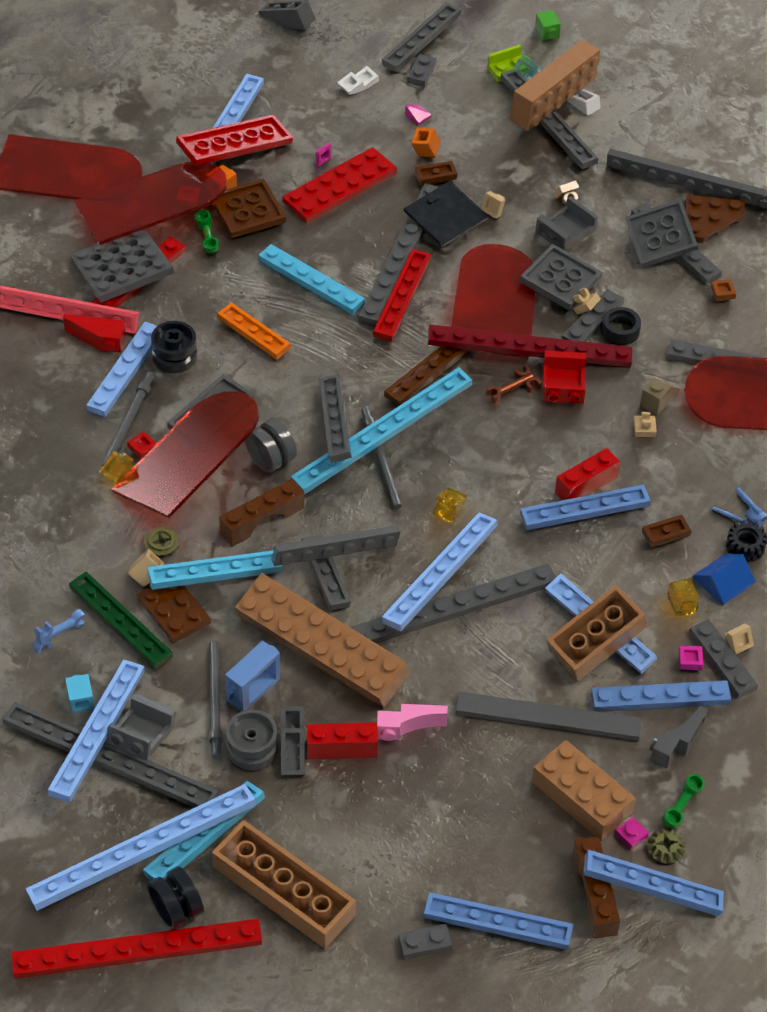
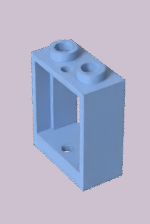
M262 640L225 674L226 701L239 711L248 710L280 680V653L275 646L268 645Z

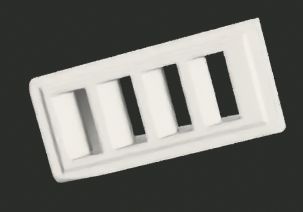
M584 89L578 91L570 100H567L586 115L598 111L601 107L600 96Z

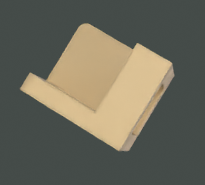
M148 548L130 566L128 574L142 587H145L150 583L147 567L164 565V562Z

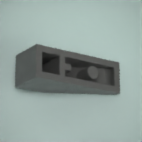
M308 0L272 1L259 10L260 15L291 29L305 30L316 19Z

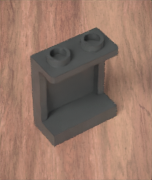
M570 196L567 198L566 206L551 217L547 218L543 214L537 217L535 232L551 244L567 251L596 231L598 216Z
M135 693L131 698L128 712L116 725L111 723L108 726L106 743L148 760L174 729L176 710Z

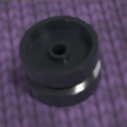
M167 321L159 324L151 334L153 363L163 372L182 373L189 370L197 360L196 332L192 326L181 321Z
M176 866L167 871L166 880L158 876L147 883L150 899L158 915L172 931L184 925L185 917L193 920L204 913L201 897L193 881L182 867Z

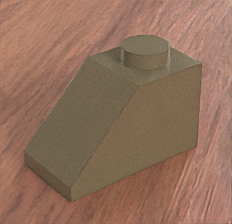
M654 377L642 389L640 406L658 415L678 394L680 388L662 378Z

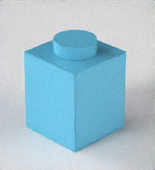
M74 675L65 678L71 713L93 710L94 702L89 675Z

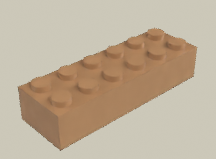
M582 39L516 89L513 95L509 120L528 131L533 126H537L543 118L548 117L556 108H560L565 101L570 100L578 91H582L597 76L596 70L600 61V49Z
M245 820L212 851L213 868L324 949L356 916V900Z

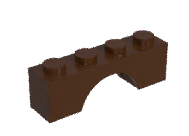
M293 479L282 483L219 516L220 534L231 547L251 537L253 530L265 518L274 514H282L288 518L303 510L304 491Z
M599 836L575 839L573 858L577 874L581 875L586 890L588 918L593 939L617 936L620 918L611 883L583 875L586 852L592 850L603 854Z

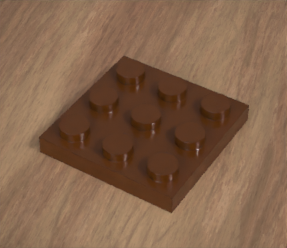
M265 179L210 194V201L231 238L287 222L284 211Z

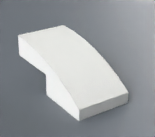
M366 66L357 74L350 72L338 81L337 84L351 95L371 87L380 80L379 76Z

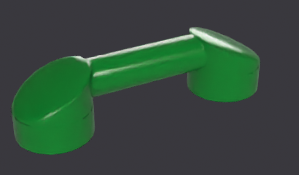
M200 210L195 214V220L205 237L203 241L205 253L217 252L220 246L218 239L212 237L210 212Z
M691 774L682 785L683 793L673 808L667 809L662 816V821L666 826L675 829L682 823V811L690 798L697 796L704 788L705 783L700 775Z

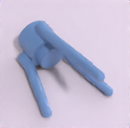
M739 487L736 488L738 496L750 507L745 514L747 520L717 507H712L713 511L737 522L745 521V524H748V521H752L751 525L757 523L759 524L758 528L767 520V514L757 507Z

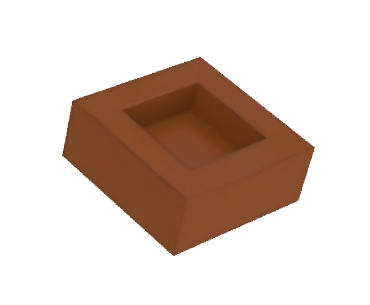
M731 279L712 281L711 289L716 301L736 298V291Z

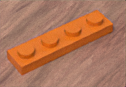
M232 302L217 313L220 321L276 360L291 349V343Z

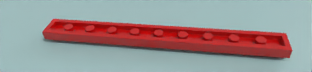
M259 918L12 952L14 979L258 946L262 945Z

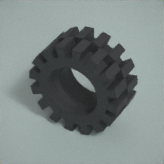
M741 521L740 525L737 522L734 524V527L731 526L727 536L726 548H728V553L743 554L747 562H749V559L754 562L757 558L760 559L765 552L767 533L764 532L763 527L758 528L759 524L757 523L751 525L752 521H748V524H745V521ZM747 538L752 540L755 544H743L739 541V539Z

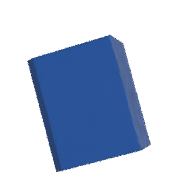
M724 554L693 575V579L722 605H725L755 584V579L743 554Z

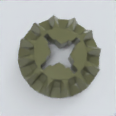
M158 527L146 534L144 545L146 549L149 548L157 557L159 555L167 557L169 553L174 554L175 549L179 548V536L170 528ZM159 538L165 543L163 547L159 544Z
M662 828L658 832L654 831L648 838V852L656 861L671 864L679 861L684 856L686 842L683 841L682 835L676 834L673 829L668 831ZM664 840H666L668 844L671 845L669 852L663 845Z

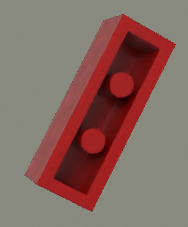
M608 448L600 451L558 475L555 493L562 500L589 495L618 478L620 460Z
M377 722L307 724V759L378 757Z

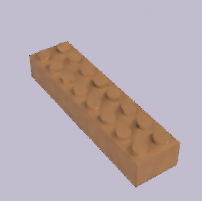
M263 573L258 576L235 606L242 620L383 709L410 674L407 662Z

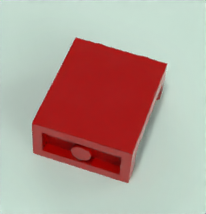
M545 351L542 401L584 404L586 392V353Z

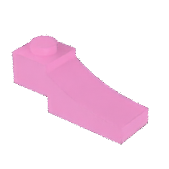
M401 704V712L378 711V739L385 741L400 740L401 735L413 730L447 726L448 706Z

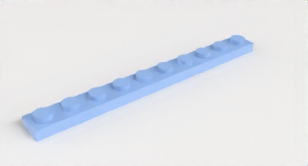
M243 784L26 888L28 896L36 911L256 806L255 798L246 784Z

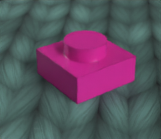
M679 646L680 669L703 670L702 646Z
M631 817L615 829V835L630 850L649 836V832L634 817Z

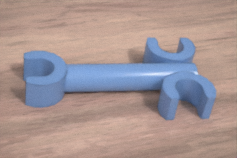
M78 609L71 615L70 619L55 627H52L47 621L42 630L38 626L35 627L34 633L37 636L33 649L38 654H41L44 646L50 649L52 643L49 639L74 626L80 628L85 625L82 618L86 617V614L81 609Z

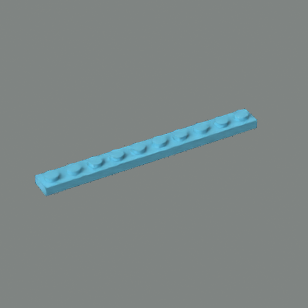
M458 367L349 438L352 458L331 463L329 453H326L292 475L291 479L297 483L305 495L470 387L472 379Z

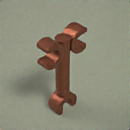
M525 364L523 366L524 372H520L517 368L515 369L514 376L516 380L501 387L490 386L486 390V395L495 394L492 396V402L497 403L500 401L501 395L526 384L527 392L532 393V385L540 389L542 382L530 373V367Z

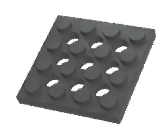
M143 226L70 254L73 264L100 303L174 274L173 266Z

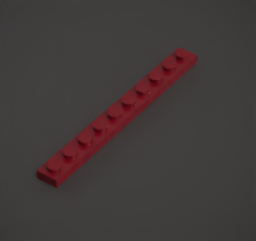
M429 324L428 345L539 358H544L545 351L586 353V363L629 368L632 365V347L431 324Z

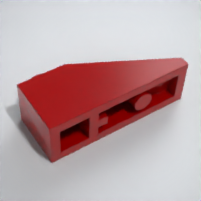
M63 315L64 329L69 334L101 351L121 353L126 335L125 321Z

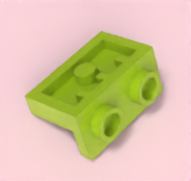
M520 44L488 55L487 69L497 82L501 81V73L516 68L521 74L530 72V65L522 56V46Z

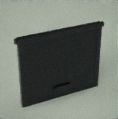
M451 181L413 202L403 210L439 244L440 248L490 217L489 214L481 210Z

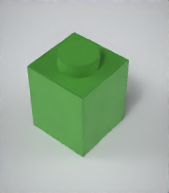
M554 10L536 13L535 29L542 41L560 38L561 23Z

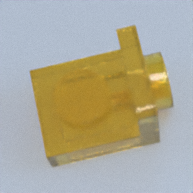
M114 451L99 472L118 485L129 469L135 471L137 467L132 464L133 459L124 452L120 455Z
M448 487L438 495L434 515L452 522L455 519L457 510L466 503L468 495Z

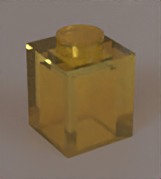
M691 578L670 582L667 597L676 616L691 615L697 612L700 597Z

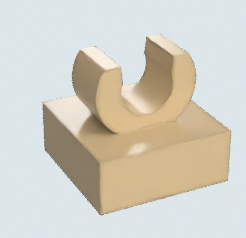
M575 180L559 186L553 193L556 199L562 197V203L566 205L567 196H571L575 200L578 199L575 191L579 186Z
M491 191L487 192L481 210L494 218L500 217L505 197L500 194L496 195Z
M587 288L580 289V294L573 296L574 301L577 303L573 309L576 314L591 311L601 298L597 292L590 294Z
M642 412L641 416H634L635 437H656L655 416H650V412Z
M743 624L725 633L726 641L735 655L754 646L751 628L747 624Z

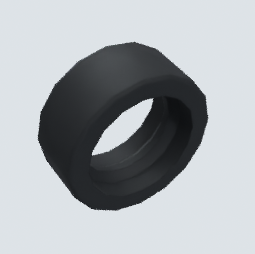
M626 307L612 308L605 313L602 322V334L606 340L616 345H628L638 339L641 329V318L638 313ZM616 321H623L629 323L633 328L627 331H619L611 327L610 324Z

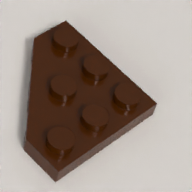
M687 195L685 211L696 242L704 243L715 233L718 235L727 230L734 222L739 223L742 221L745 213V201Z

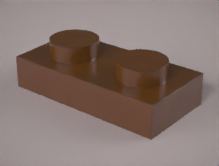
M452 161L415 167V174L420 186H423L425 183L434 184L456 180L458 175Z
M683 515L643 526L642 533L650 547L653 548L691 535V529Z

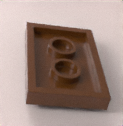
M184 585L160 589L149 587L137 593V600L172 644L211 624L209 615Z

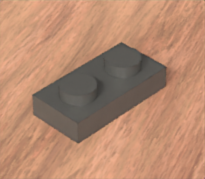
M419 54L407 76V83L425 87L437 64V58Z
M446 924L398 934L404 960L452 950V942Z

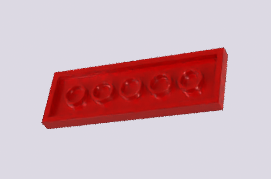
M274 114L179 135L176 138L177 145L195 166L292 144L293 136Z
M371 147L282 196V202L307 224L395 175L397 167L374 147Z

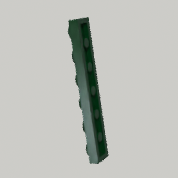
M87 571L69 583V588L155 670L173 657V652Z

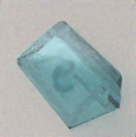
M526 55L520 57L515 64V67L530 79L543 70L542 67Z

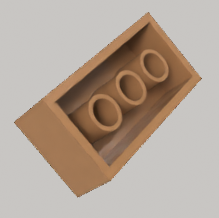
M616 584L546 640L549 651L577 681H580L648 627L646 615Z
M567 740L534 766L532 783L595 837L599 836L600 841L633 813L636 798Z

